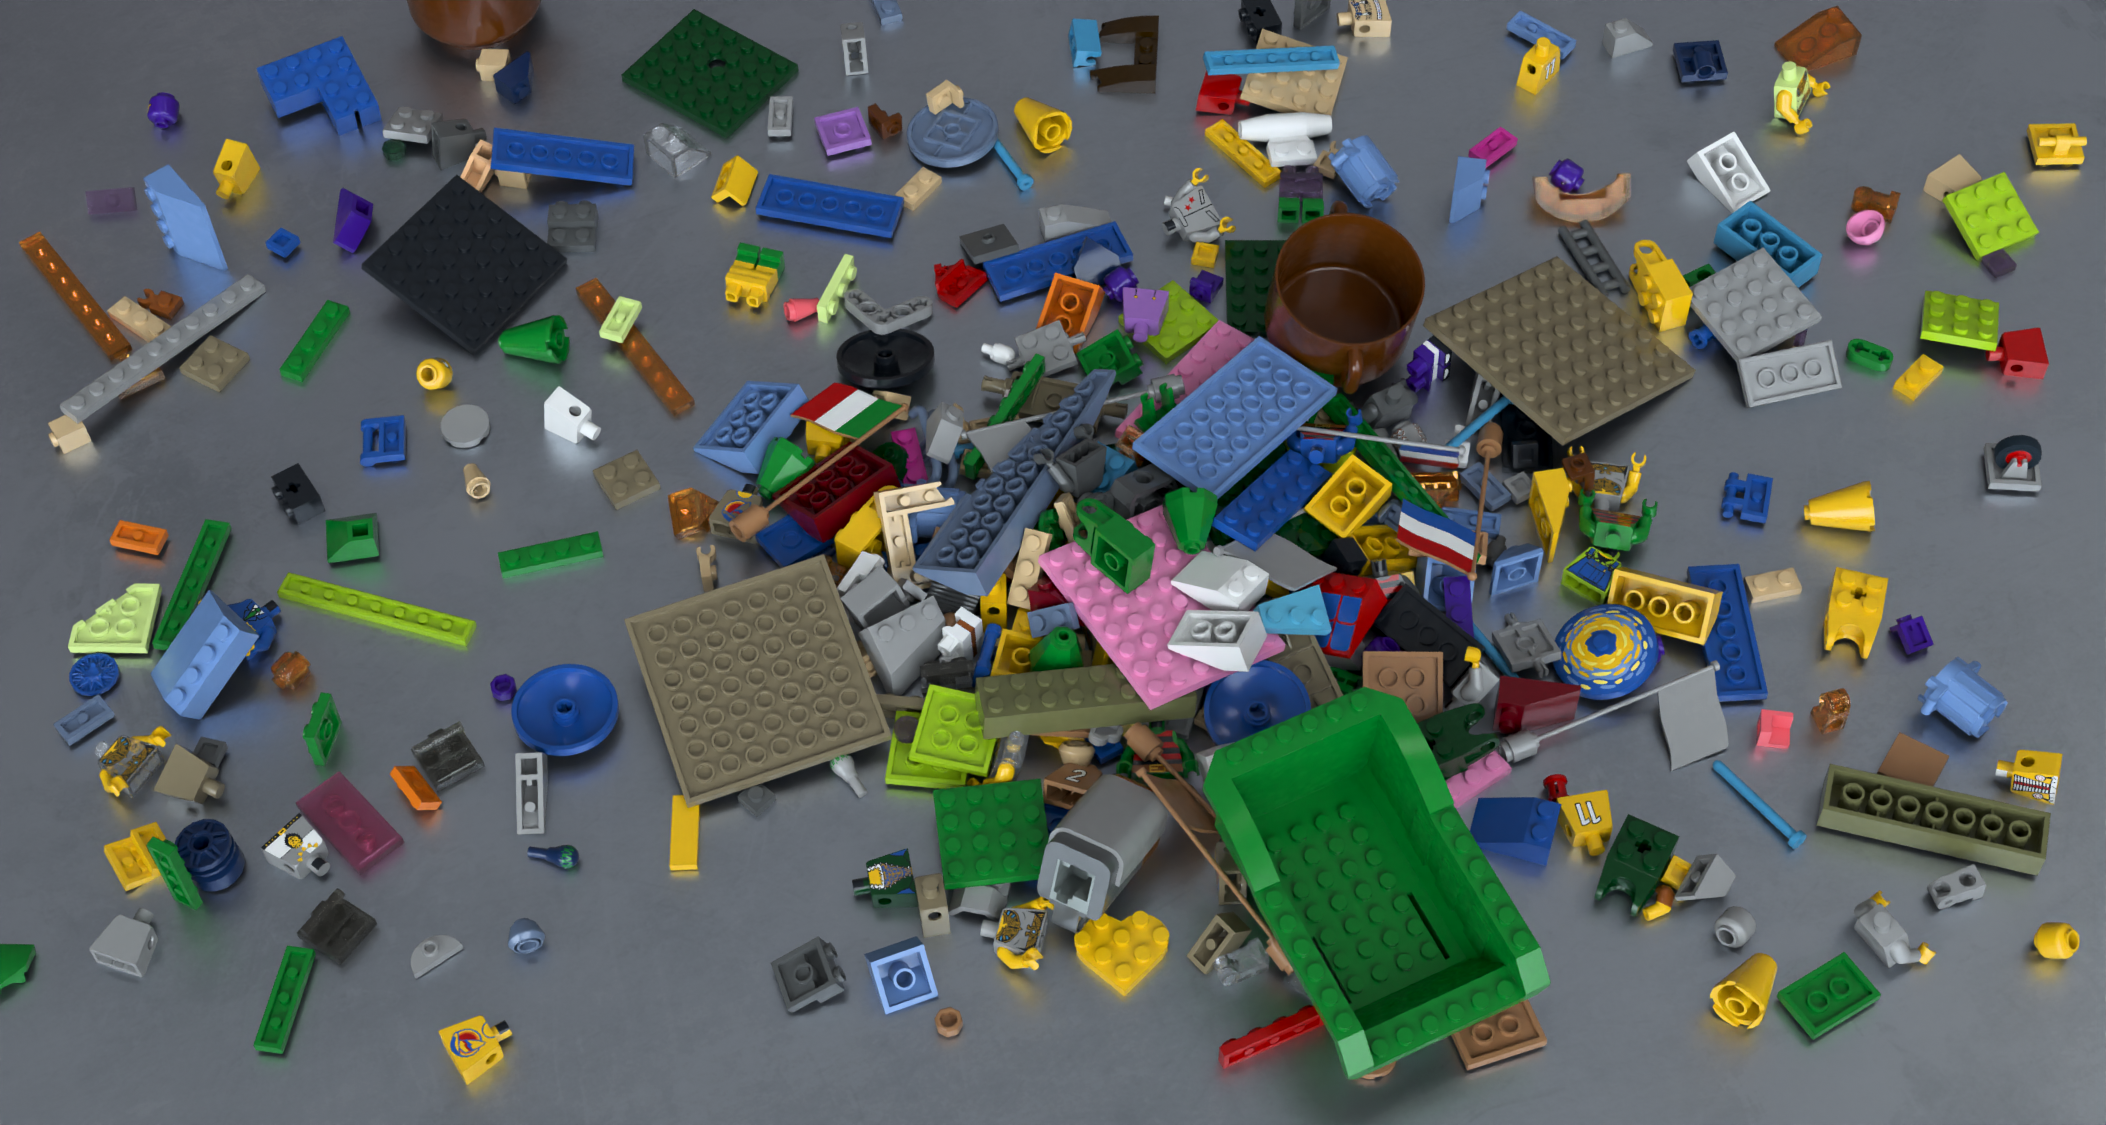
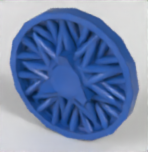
M88 654L72 666L69 673V682L73 689L81 695H101L116 684L119 677V667L114 658L107 654Z

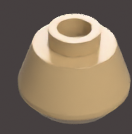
M1069 740L1064 741L1059 746V753L1064 765L1074 763L1087 767L1092 760L1095 749L1089 742Z

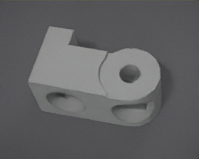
M1972 864L1934 880L1928 885L1927 890L1937 908L1945 909L1957 902L1960 903L1970 898L1976 900L1983 897L1986 883L1975 864Z

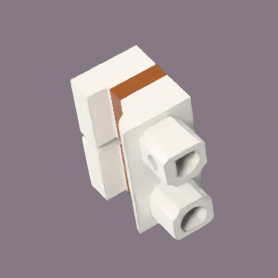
M960 607L955 613L956 624L953 627L945 626L942 628L943 639L937 644L938 650L943 654L939 658L940 664L951 671L959 663L966 667L980 652L984 640L982 619L963 607Z

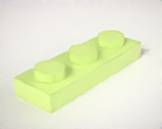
M844 254L817 304L818 321L828 323L831 316L836 314L838 303L841 297L844 298L850 280L853 281L856 277L857 267L854 265V256Z

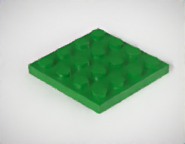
M1041 778L933 790L945 890L1038 880L1045 847L1049 840Z

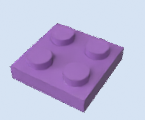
M859 107L814 118L815 126L827 156L872 145L871 137Z

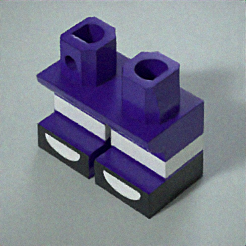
M1434 335L1413 351V360L1407 364L1406 370L1411 376L1406 379V383L1415 393L1422 388L1429 392L1433 380L1438 378L1443 382L1450 377L1452 350Z

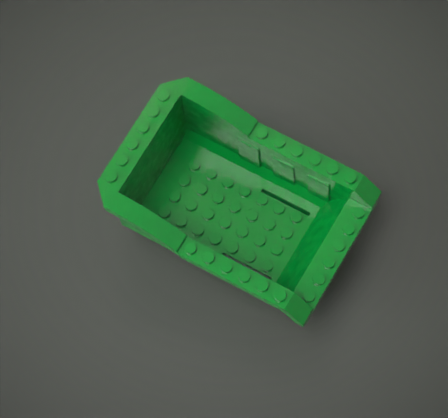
M1362 687L1215 751L1202 789L1216 814L1214 826L1250 887L1258 909L1332 1037L1342 1070L1348 1080L1365 1076L1538 995L1550 985L1551 982L1541 947L1454 807L1453 798L1436 759L1402 698Z

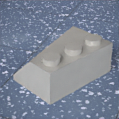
M934 595L858 632L862 644L887 693L901 696L941 654L937 644L943 639L942 628L946 624Z

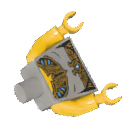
M1572 446L1567 451L1568 457L1574 456L1572 454ZM1582 446L1579 447L1580 454L1584 453ZM1636 452L1632 454V470H1630V465L1590 461L1595 470L1593 489L1595 497L1590 507L1616 512L1619 510L1621 503H1627L1638 490L1642 474L1640 468L1646 464V455H1644L1643 462L1638 464L1634 461ZM1571 481L1572 490L1578 497L1582 487L1580 484H1576L1575 481ZM1591 490L1583 491L1585 496L1590 497Z
M1040 896L1030 902L1011 908H1004L999 922L983 920L980 935L994 938V953L1010 969H1038V959H1043L1040 952L1048 927V911L1046 909L1047 907L1051 910L1054 909V904L1049 903L1050 900Z

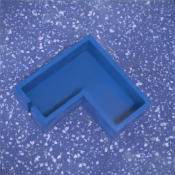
M343 36L256 68L260 83L278 118L322 102L339 136L358 129L354 113L358 111L362 127L382 120L379 105Z

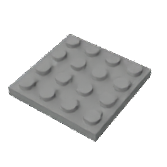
M1764 248L1689 287L1693 293L1690 307L1735 361L1766 352L1821 321L1822 317Z

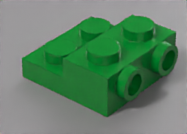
M1118 329L1076 353L1087 375L1094 369L1115 370L1117 374L1112 384L1119 381L1121 385H1124L1143 373L1140 369L1144 365L1137 352L1133 354L1130 350L1134 348L1128 335L1123 337Z

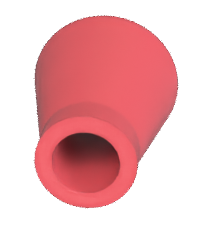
M790 298L783 305L786 319L797 322L816 313L819 299Z

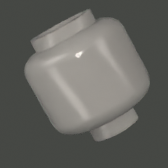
M1732 906L1727 908L1716 920L1714 931L1718 940L1723 945L1738 948L1743 946L1755 933L1756 922L1752 914L1746 909Z

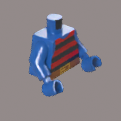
M1348 408L1346 415L1349 426L1304 423L1302 426L1358 433L1356 426L1363 422L1361 409L1358 410L1357 415L1352 416V410ZM1296 430L1287 438L1288 447L1294 452L1300 453L1313 464L1337 463L1341 456L1354 449L1356 438Z

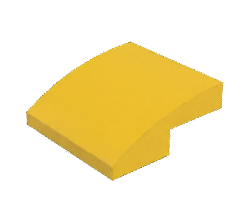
M157 822L130 830V837L104 845V853L125 891L137 888L161 876L146 846L152 837L161 841L166 839Z

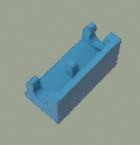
M1072 19L1068 38L1073 67L1096 65V60H1088L1087 58L1101 57L1102 51L1097 20Z

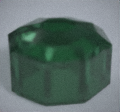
M389 139L383 143V155L388 160L397 161L405 156V144L402 140Z

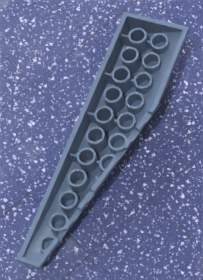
M1094 369L1074 388V395L1064 398L1059 403L1060 408L1054 414L1048 413L1042 419L1044 424L1039 429L1034 427L1008 452L1009 458L1007 460L998 462L992 468L993 474L987 479L982 478L976 483L977 489L972 494L966 493L960 499L913 566V571L963 594L988 596L1020 549L1025 528H1034L1039 521L1041 513L1047 509L1059 490V485L1047 471L1048 466L1046 464L1038 465L1033 459L1034 454H1042L1040 449H1051L1054 453L1053 462L1056 463V457L1084 440L1077 439L1073 430L1082 424L1094 426L1115 379L1116 371Z

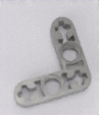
M852 289L844 294V307L871 331L880 335L889 334L932 315V300L925 296H918L884 309L861 290Z

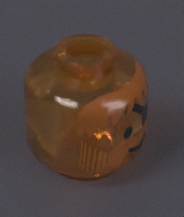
M297 651L294 653L285 652L271 666V671L274 675L271 680L282 690L285 687L296 690L310 676L309 667L311 664Z

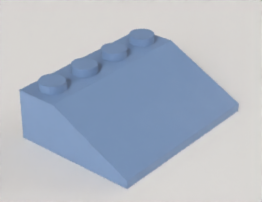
M168 164L144 177L143 179L147 187L144 191L153 203L150 207L156 217L159 218L156 223L165 234L162 238L169 249L173 248L180 256L223 271L228 269L205 204Z
M747 381L693 449L695 452L741 473L759 474L769 443L774 437L786 439L792 434L794 428L802 419L793 418L790 414L806 404L809 399L799 384Z
M208 590L150 674L164 700L180 716L201 720L260 635L213 591Z

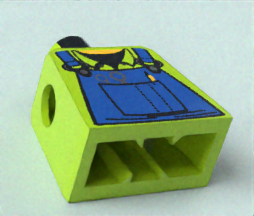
M1589 547L1564 568L1561 584L1596 605L1606 604L1614 569L1622 567V564L1617 561L1620 557L1619 551L1606 548L1602 552L1595 547Z

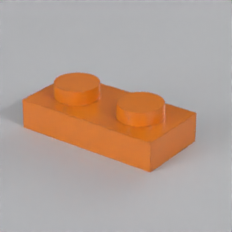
M119 520L109 540L112 546L159 555L169 534L166 529Z
M394 766L390 775L416 810H437L442 801L415 766Z

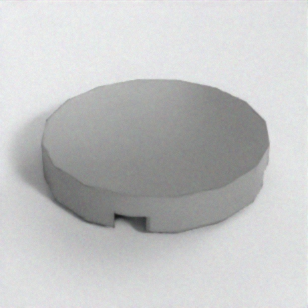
M463 404L455 406L446 412L442 417L440 428L443 439L446 442H450L456 448H469L481 443V439L489 435L491 425L488 414L481 407Z

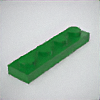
M330 300L325 302L279 369L282 376L300 382L304 381L350 314L348 306Z
M598 531L498 552L503 578L604 557Z
M152 837L146 846L175 901L197 911L203 902L198 893L199 889L191 879L192 875L184 865L185 861L178 853V847L167 839L161 841Z
M294 946L286 947L253 1045L255 1050L279 1054L284 1053L316 956L314 949Z

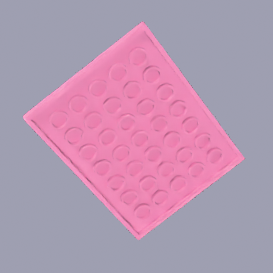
M1163 505L1127 519L1136 529L1155 543L1150 579L1129 594L1091 564V557L1075 541L1042 554L1038 559L1040 566L1068 603L1073 602L1078 616L1150 710L1237 672L1223 671L1168 649L1167 644L1186 610L1211 609L1171 584V580L1199 553L1190 555L1178 549L1163 515ZM1206 545L1205 548L1201 550L1211 552ZM1266 633L1267 637L1253 664L1284 651L1285 643L1278 634Z

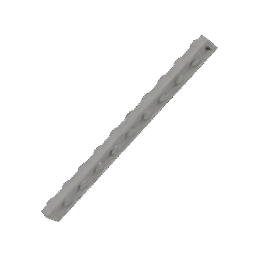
M250 274L245 275L60 404L61 411L77 424L264 294L266 292L265 285Z

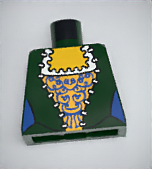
M908 848L866 862L868 877L852 880L854 896L871 893L874 908L918 907Z

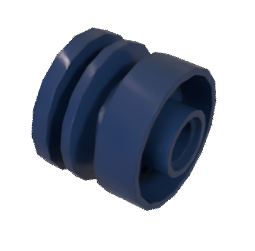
M202 819L192 822L177 836L175 845L178 847V853L185 861L184 865L192 875L191 879L197 888L203 891L216 892L229 887L242 874L245 865L244 854L223 823L214 819Z

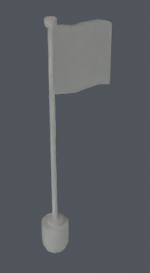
M1170 374L1151 379V384L1147 385V390L1106 399L1103 405L1141 397L1146 392L1149 398L1153 397L1156 403H1160L1161 393L1159 386L1165 382L1167 383L1166 389L1172 387L1174 399H1178L1180 395L1185 394L1182 376ZM1048 413L970 431L963 429L961 438L962 440L968 438L982 454L993 474L992 468L998 462L1007 460L1009 458L1008 452L1032 430L1027 422L1041 420Z
M1304 507L1301 508V509H1300L1294 516H1292L1290 519H1292V518H1294V517H1296V516H1298V515H1300V514L1305 513ZM1273 534L1256 551L1236 540L1224 546L1218 545L1213 548V552L1217 557L1225 554L1230 557L1250 561L1269 573V580L1291 591H1296L1337 570V567L1315 558L1291 541L1276 534Z
M1714 660L1707 667L1538 736L1528 729L1503 738L1502 742L1498 745L1499 754L1507 763L1510 761L1512 763L1518 762L1537 754L1540 740L1657 693L1660 721L1670 752V772L1728 748L1727 725L1717 696L1715 671L1720 670V665L1717 660Z

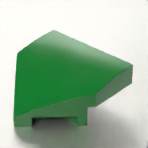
M0 944V989L12 983L26 982L24 972L28 971L36 954L34 944Z

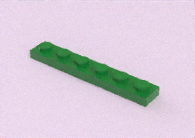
M1035 354L1031 361L1026 362L1023 374L1019 379H1015L1011 392L1001 400L998 412L990 417L987 426L1015 419L1045 373L1044 356ZM976 447L971 452H967L963 460L965 475L973 480L976 479L979 471L985 464L982 454Z
M205 519L153 639L154 649L167 650L197 608L198 602L202 600L231 532L230 523Z

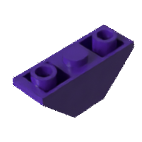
M342 188L339 195L333 243L354 253L371 223L374 204Z

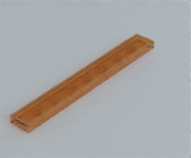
M40 231L19 242L21 249L110 361L133 350L127 339Z
M594 278L576 287V293L601 325H603L616 301L599 280ZM633 324L623 343L616 342V344L674 416L694 406L693 397Z

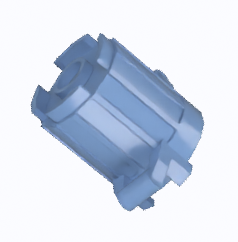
M1367 135L1353 140L1350 138L1342 142L1344 146L1335 155L1331 152L1328 156L1331 160V166L1356 200L1365 208L1373 207L1371 201L1379 197L1384 201L1397 189L1394 183L1400 182L1397 178L1398 175Z
M919 479L916 481V484H904V487L924 484L926 480ZM937 487L944 499L952 497L955 505L908 513L913 544L917 543V537L932 538L935 527L941 528L960 499L966 494V491H961L960 488Z
M1956 657L1948 663L1936 677L1932 675L1925 683L1928 688L1924 696L1922 694L1918 696V700L1923 703L1920 709L1922 714L1930 715L1933 711L1937 710L1969 736L1974 735L1976 738L1981 737L1990 729L1987 725L1995 716L1998 718L2001 716L2008 702L2003 698V693L1977 674L1981 668V664L1978 661H1972L1967 664L1960 657Z

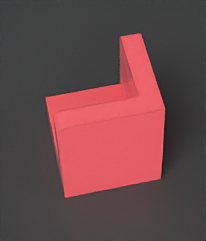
M1761 709L1757 721L1756 746L1788 749L1793 713Z

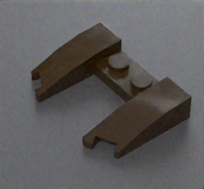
M1159 15L1127 17L1102 23V30L1099 33L1100 43L1135 44L1134 65L1113 66L1090 71L1091 80L1098 78L1101 82L1097 86L1098 92L1155 93Z

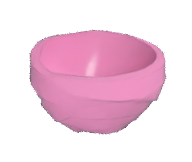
M1863 210L1854 214L1846 224L1847 236L1854 243L1860 245H1870L1877 242L1884 232V217L1874 210Z

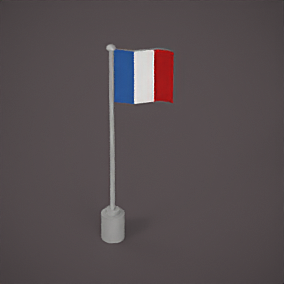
M1300 426L1297 429L1299 431L1401 444L1399 447L1400 462L1456 469L1459 466L1458 456L1466 452V448L1463 445L1453 447Z

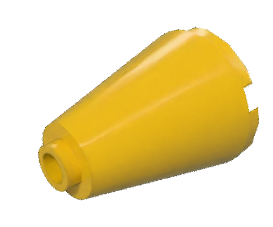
M1029 97L1022 98L1016 103L1014 114L1032 145L1042 153H1052L1062 147L1060 144L1064 139H1069L1072 131V120L1064 111Z
M1863 481L1809 499L1808 505H1803L1805 520H1810L1811 525L1867 532L1875 531L1870 481Z
M1755 953L1714 986L1710 993V999L1713 998L1714 1005L1712 1007L1722 1020L1736 1027H1739L1740 1024L1748 1025L1747 1029L1754 1028L1760 1024L1765 1016L1778 969L1773 958L1764 953Z

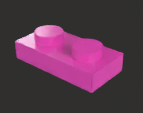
M1500 126L1469 150L1468 157L1486 159L1487 168L1517 145L1518 138Z

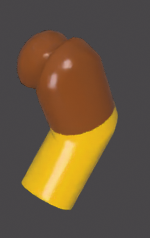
M1659 885L1655 890L1658 893L1656 894V903L1642 909L1647 921L1671 911L1675 894L1670 886Z

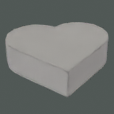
M1121 725L1091 728L1088 739L1095 746H1104L1107 742L1117 743L1121 740L1123 728Z

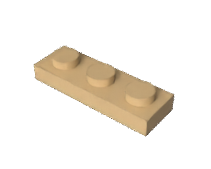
M126 296L107 310L112 319L147 342L152 341L172 327Z
M1025 528L1007 604L1031 610L1028 589L1042 578L1044 570L1038 563L1040 555L1049 551L1053 534Z

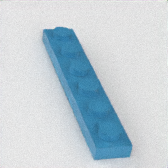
M1335 46L1207 51L1203 55L1208 75L1338 69L1340 65Z

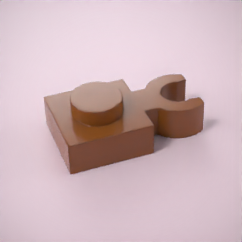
M144 289L143 291L147 299L137 298V302L144 309L149 308L152 314L169 320L174 318L184 304L182 297L162 290L158 295H155L153 290Z

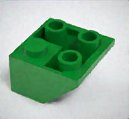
M377 513L326 520L328 563L379 556Z

